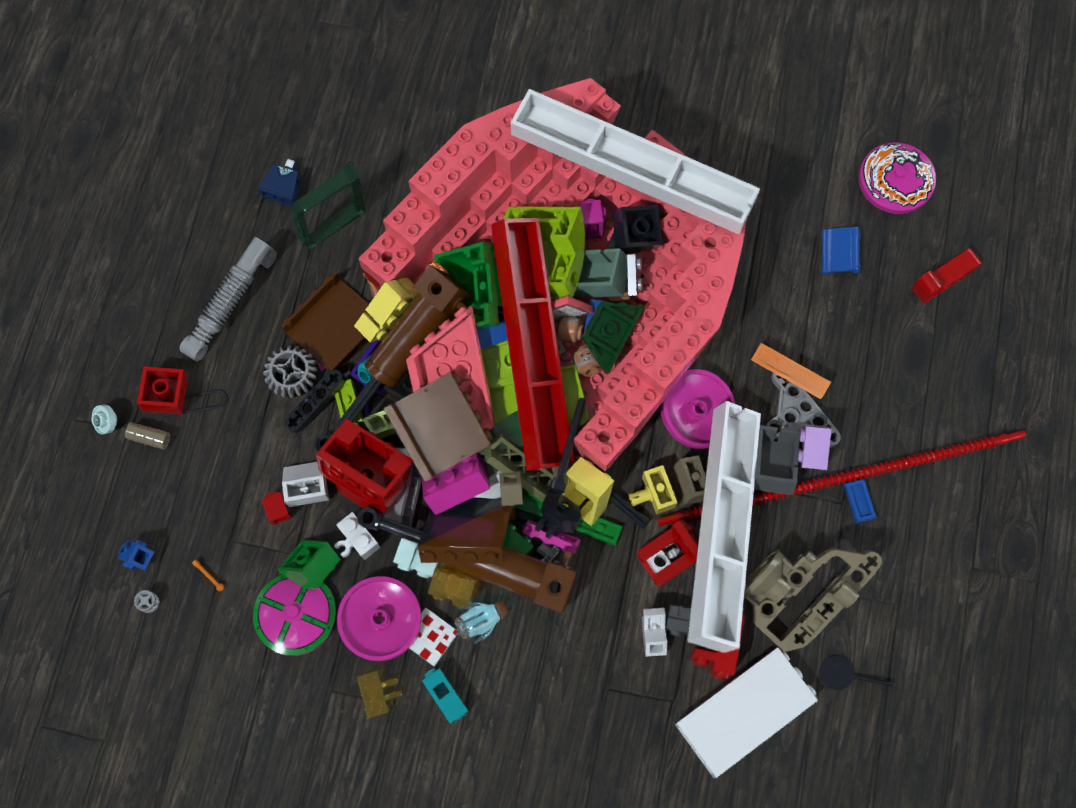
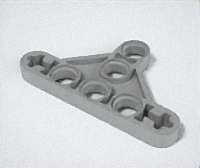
M772 373L771 380L779 389L776 417L771 419L766 426L776 424L779 426L780 431L781 428L799 431V428L803 429V424L814 425L813 419L821 418L823 426L831 428V435L835 436L833 441L830 440V448L835 447L841 439L840 433L809 394L791 382L786 387H783L785 382L787 383L788 381L782 378L778 379L777 374ZM788 388H797L798 395L791 396L788 393ZM802 402L809 403L811 410L808 412L803 411L800 404ZM785 414H793L795 416V422H787L785 420ZM780 432L776 434L775 439L779 437Z

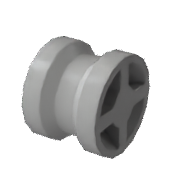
M147 590L140 591L134 599L136 608L145 613L154 612L160 603L158 596Z

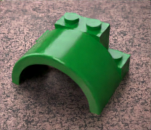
M480 242L436 254L434 256L435 263L445 268L452 278L474 295L467 307L472 305L476 328L487 329L499 326L498 312L503 311L497 265H494L493 245Z

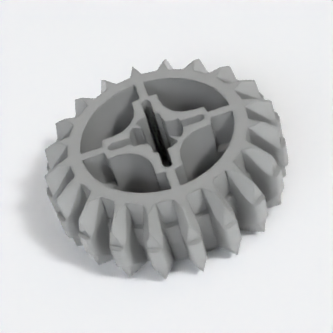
M288 345L286 351L280 347L281 352L273 351L275 357H268L270 363L264 365L267 369L263 371L264 376H266L265 382L269 384V389L274 390L276 395L281 393V396L285 398L289 394L290 398H293L294 393H297L301 397L300 391L304 390V392L308 393L307 386L313 387L314 384L311 380L317 379L316 375H314L318 372L317 368L314 367L316 362L312 360L311 354H307L305 349L300 351L298 346L292 350V347ZM298 360L305 364V371L298 368ZM291 369L294 370L293 373L287 374V372L290 371ZM276 372L283 376V384L276 380Z

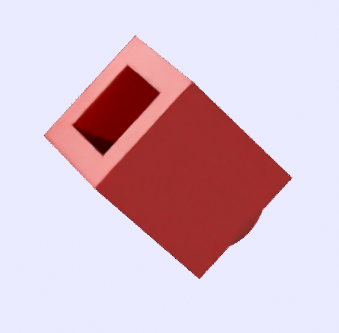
M271 492L266 495V498L261 499L268 521L272 525L292 519L288 505L284 502V495L281 492Z

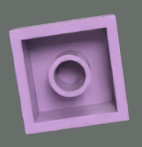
M803 424V429L799 428L801 449L799 448L798 462L803 468L827 470L831 428Z

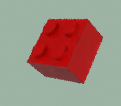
M143 366L137 405L142 412L182 415L188 383V376L183 369Z

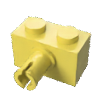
M663 465L644 471L642 479L646 486L645 489L629 494L632 506L646 501L652 502L656 515L674 509L677 505L676 497Z

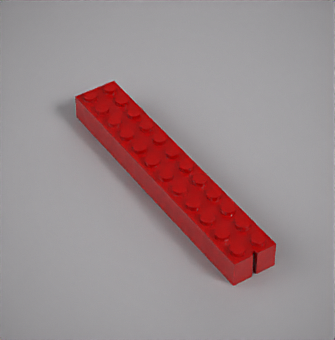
M539 218L502 219L491 224L526 470L558 467L570 428ZM573 450L568 465L575 464Z

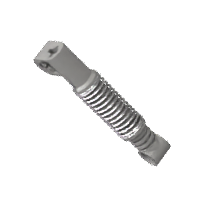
M257 237L253 238L238 263L230 268L229 271L231 273H227L228 277L225 276L226 281L222 280L224 284H220L221 288L218 287L219 292L215 291L217 295H213L214 299H210L212 302H208L207 310H203L206 315L200 314L201 316H199L197 324L199 327H195L196 332H192L194 335H188L182 341L179 348L180 352L195 361H200L205 356L208 349L206 342H210L208 339L213 338L212 334L215 335V333L220 332L222 326H224L221 321L226 322L225 318H229L227 315H231L230 310L234 311L232 307H236L235 303L238 304L237 299L241 300L239 296H243L242 292L245 293L244 288L248 289L246 285H250L253 281V275L259 265L269 268L276 260L277 252Z

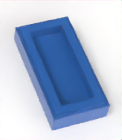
M862 479L844 484L843 486L855 523L876 519L877 517L865 480Z

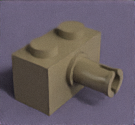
M699 455L682 458L672 469L684 505L702 502L704 500L707 472L703 470Z

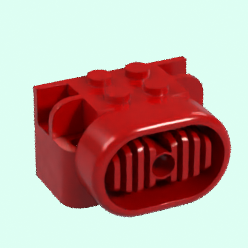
M345 419L316 454L319 471L324 477L335 483L337 490L343 496L362 508H373L383 513L396 501L404 489L403 484L410 476L409 467L413 464L412 458L398 451L390 442L385 443L375 433L364 430L348 419Z

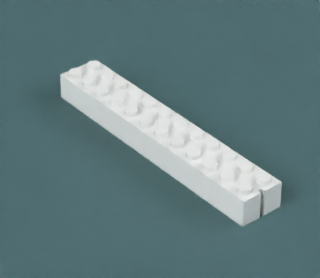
M531 89L528 90L511 121V135L736 234H740L760 188Z
M728 401L713 410L688 642L723 653L738 649L740 643L761 417L760 413L747 408L742 410L741 406Z

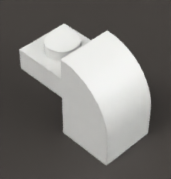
M643 609L642 629L645 655H667L665 609Z

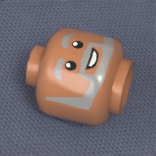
M563 316L560 321H556L555 332L560 341L576 344L579 340H582L581 337L584 333L585 325H583L581 319Z
M586 345L579 347L578 351L575 352L573 360L578 373L590 377L599 372L601 367Z

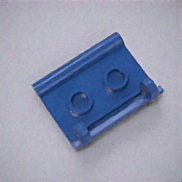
M858 227L822 230V274L847 271L860 273L861 234Z

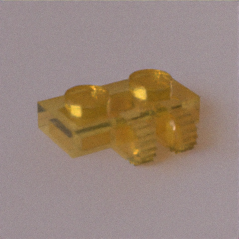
M378 671L357 677L368 719L389 713L386 701L402 696L401 691H394L387 695H384L383 692L384 687L396 685L398 683L397 678L381 682Z

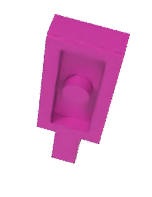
M531 520L527 521L523 530L524 534L531 538L538 537L546 544H554L560 547L562 551L567 550L574 554L576 553L581 542L580 539L564 532H560L558 535L555 533L548 539L545 537L549 529L545 526L538 532L535 530L537 523Z

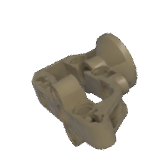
M829 548L817 556L808 550L804 555L800 554L792 563L779 550H775L745 579L744 599L753 606V621L755 625L783 651L787 652L803 648L844 607H850L858 599V592L880 568L882 559L878 553L872 550H864L861 553ZM868 556L873 557V564L868 563L866 559ZM832 557H841L848 566L839 575H836L825 587L823 593L780 638L767 628L771 621L785 608L786 601L801 591L813 578L814 572L823 563L826 564ZM859 565H863L868 570L865 572ZM859 570L861 577L853 581L851 579L852 572ZM799 572L801 579L796 583L791 582V575ZM825 602L831 606L830 610L824 609L823 604ZM765 603H770L773 606L769 613H764L761 610ZM796 633L801 634L802 640L796 639L794 635Z

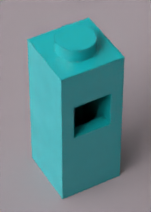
M433 668L424 675L425 679L422 682L451 725L469 713L440 668L438 670Z

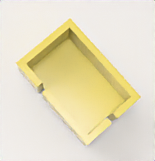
M408 277L398 279L397 281L385 282L366 308V311L374 319L365 312L354 326L369 342L382 341L418 294L412 288L415 284Z
M580 457L565 475L567 487L563 495L578 506L587 498L589 499L580 510L581 519L592 526L607 508L614 480L607 473L598 470L592 462Z

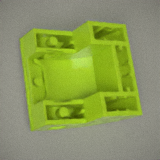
M508 207L503 219L539 218L550 299L557 300L566 296L573 298L581 276L585 251V229L581 207Z

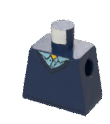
M287 159L284 167L273 165L258 187L261 197L295 207L301 185L300 175L295 171L297 163Z

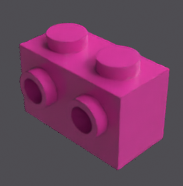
M587 199L584 202H580L584 219L585 240L603 238V227H606L605 207H601L600 200Z

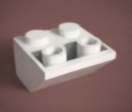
M317 462L284 467L282 478L284 502L289 507L329 500L327 479L319 471Z

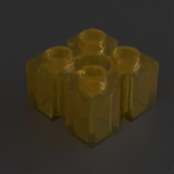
M442 563L440 567L438 566L435 569L428 594L433 595L434 599L444 601L445 598L450 599L454 606L460 608L468 607L476 596L480 580L446 568V563Z

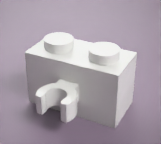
M353 512L336 524L347 538L345 541H338L335 544L336 549H339L341 546L346 547V550L341 554L343 557H347L351 552V548L354 547L361 557L366 560L381 548L367 529L359 525L357 517Z

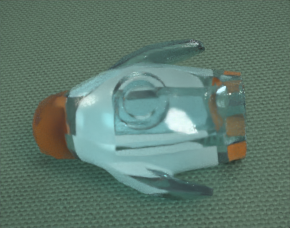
M502 602L494 604H465L459 607L458 610H469L459 616L454 622L462 639L480 635L474 642V644H477L487 638L493 631L496 623L507 615V607Z

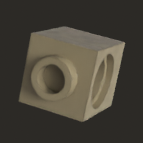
M520 472L499 473L502 506L523 504Z

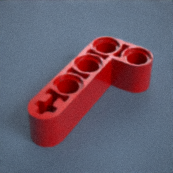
M969 248L934 272L928 271L922 275L911 289L921 302L925 304L975 271L983 262Z

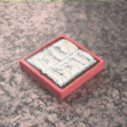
M568 296L551 301L554 321H560L563 316L578 318L593 313L591 305Z

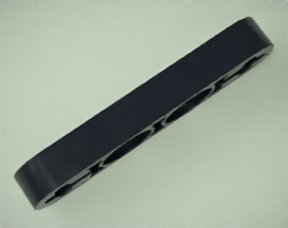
M330 370L287 416L285 427L293 433L301 432L343 387L345 376L338 370ZM334 376L338 379L337 383L332 379ZM328 384L330 387H332V389L330 390L325 385ZM321 389L326 390V396L323 399H319L317 396ZM307 404H312V411L305 414L304 407ZM300 413V414L303 415L305 418L302 419L301 416H299L298 414ZM293 420H296L298 424L296 427L293 426Z

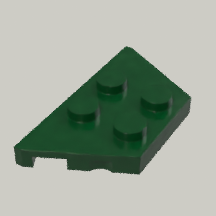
M603 301L599 303L581 338L605 374H609L645 307L644 305L615 304Z

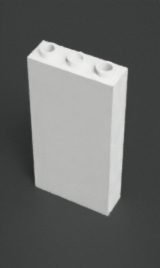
M776 648L675 724L713 778L720 776L818 701L815 697L817 695L815 690L809 684L806 685L804 683L802 673L798 668L791 666L788 662L790 658L785 651H780L779 648Z

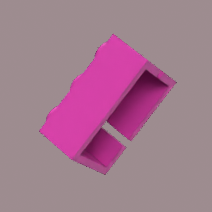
M478 452L426 482L422 478L423 498L434 514L437 515L490 489L487 465Z

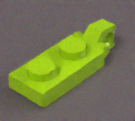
M351 379L345 381L343 387L335 394L341 417L357 398L354 382ZM362 411L353 422L361 427L360 422H363Z

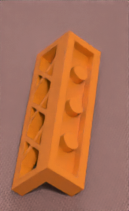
M762 343L751 359L819 399H822L831 384L827 379Z

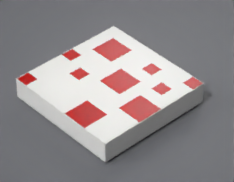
M425 608L421 613L422 622L419 634L410 649L435 667L459 632Z

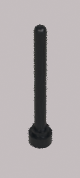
M584 398L578 399L557 476L550 481L548 489L555 493L564 494L566 491L565 475L574 447V438L577 436L586 404Z

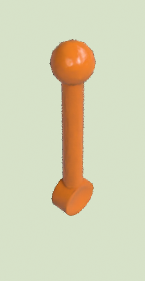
M195 559L192 562L216 586L218 591L224 590V585L218 583L201 566L198 560Z

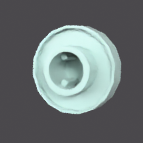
M106 404L96 406L92 412V424L95 430L100 434L112 433L116 426L117 415Z

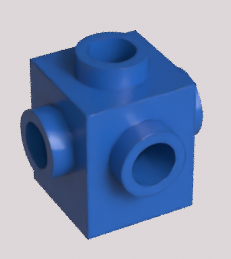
M138 539L135 542L127 540L120 548L118 559L124 561L123 566L131 570H135L137 567L145 571L154 551L146 548L148 544Z

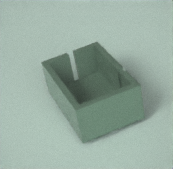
M620 248L604 249V252L602 250H585L582 272L573 298L623 296L628 277L627 255Z

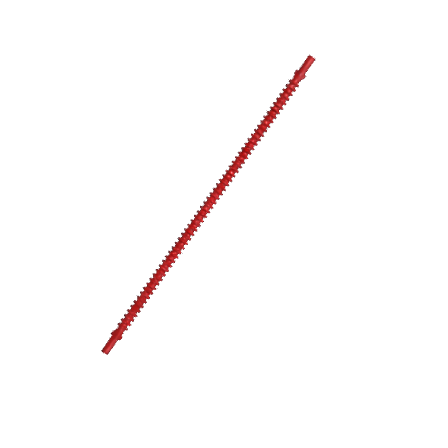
M1024 430L1010 434L1003 433L996 437L990 436L989 439L985 437L983 440L980 438L978 441H968L967 444L963 442L962 445L957 444L956 447L954 445H951L950 448L946 446L945 449L940 448L939 451L938 449H935L934 452L930 450L928 453L923 452V455L921 453H918L917 456L913 454L912 457L907 456L906 459L904 457L901 460L896 458L895 461L890 460V463L885 461L882 464L880 462L878 466L877 464H874L873 467L868 465L867 468L863 466L862 469L857 468L856 471L854 469L851 472L845 471V474L840 472V475L835 473L832 476L830 474L828 478L826 476H823V479L818 477L817 480L813 478L811 482L809 480L806 483L801 481L800 484L797 483L792 496H795V493L798 495L801 492L806 493L807 490L809 492L812 489L817 491L818 488L823 489L824 486L826 488L829 485L834 487L835 484L840 485V482L845 484L848 481L850 483L851 480L857 481V478L859 480H862L863 477L867 479L868 476L873 477L874 474L876 476L879 473L884 475L885 471L887 473H890L891 470L895 472L896 469L900 471L902 467L904 469H907V466L912 468L913 465L917 467L918 464L923 465L924 462L926 464L930 461L935 462V459L940 461L941 458L943 460L946 457L950 459L952 455L953 457H957V454L962 456L963 453L968 454V451L973 453L974 450L978 452L979 449L984 450L985 447L987 449H990V447L995 448L996 445L1007 444L1011 441L1026 438V433ZM764 491L759 494L756 492V495H753L752 505L755 506L756 503L761 504L762 501L766 503L767 500L772 502L773 499L778 500V497L783 499L786 496L788 498L790 495ZM699 506V509L694 507V510L689 508L686 512H676L673 515L657 518L658 526L675 523L679 520L681 522L688 519L693 521V518L699 519V516L702 517L703 507Z

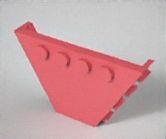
M472 305L467 309L463 306L454 314L456 317L454 320L450 321L447 319L439 326L441 330L438 333L431 332L424 338L426 342L422 346L418 343L409 351L411 355L406 359L413 393L446 375L449 371H452L453 375L457 373L462 381L460 387L463 393L467 391L473 401L470 403L474 411L478 410L483 419L480 422L484 429H492L496 420Z

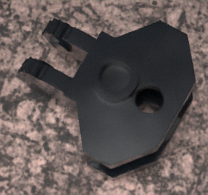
M549 493L544 498L541 507L543 518L537 523L535 530L539 532L545 526L549 529L545 535L548 539L555 533L557 535L560 532L574 533L578 528V522L582 518L579 506L563 494Z

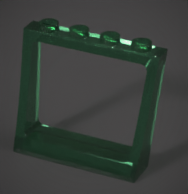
M353 161L347 163L327 181L293 203L294 209L291 210L302 247L306 246L307 250L318 245L366 213L360 177ZM348 187L351 198L350 202L309 234L304 213Z

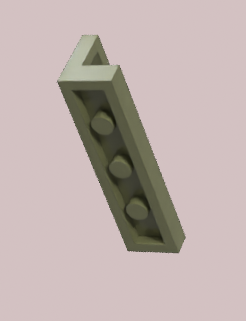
M502 434L492 441V445L484 449L487 463L501 473L520 472L522 488L543 502L544 498L549 494L550 481L554 479L551 470L545 468L538 469L537 472L525 471L524 450ZM501 442L507 445V450L498 451L495 448ZM510 455H520L522 461L513 462L510 460ZM549 476L551 479L546 484H543L539 477Z

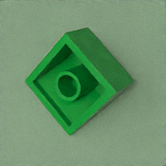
M302 540L277 570L302 588L316 590L323 584V580L335 569L336 564L341 559L328 542Z

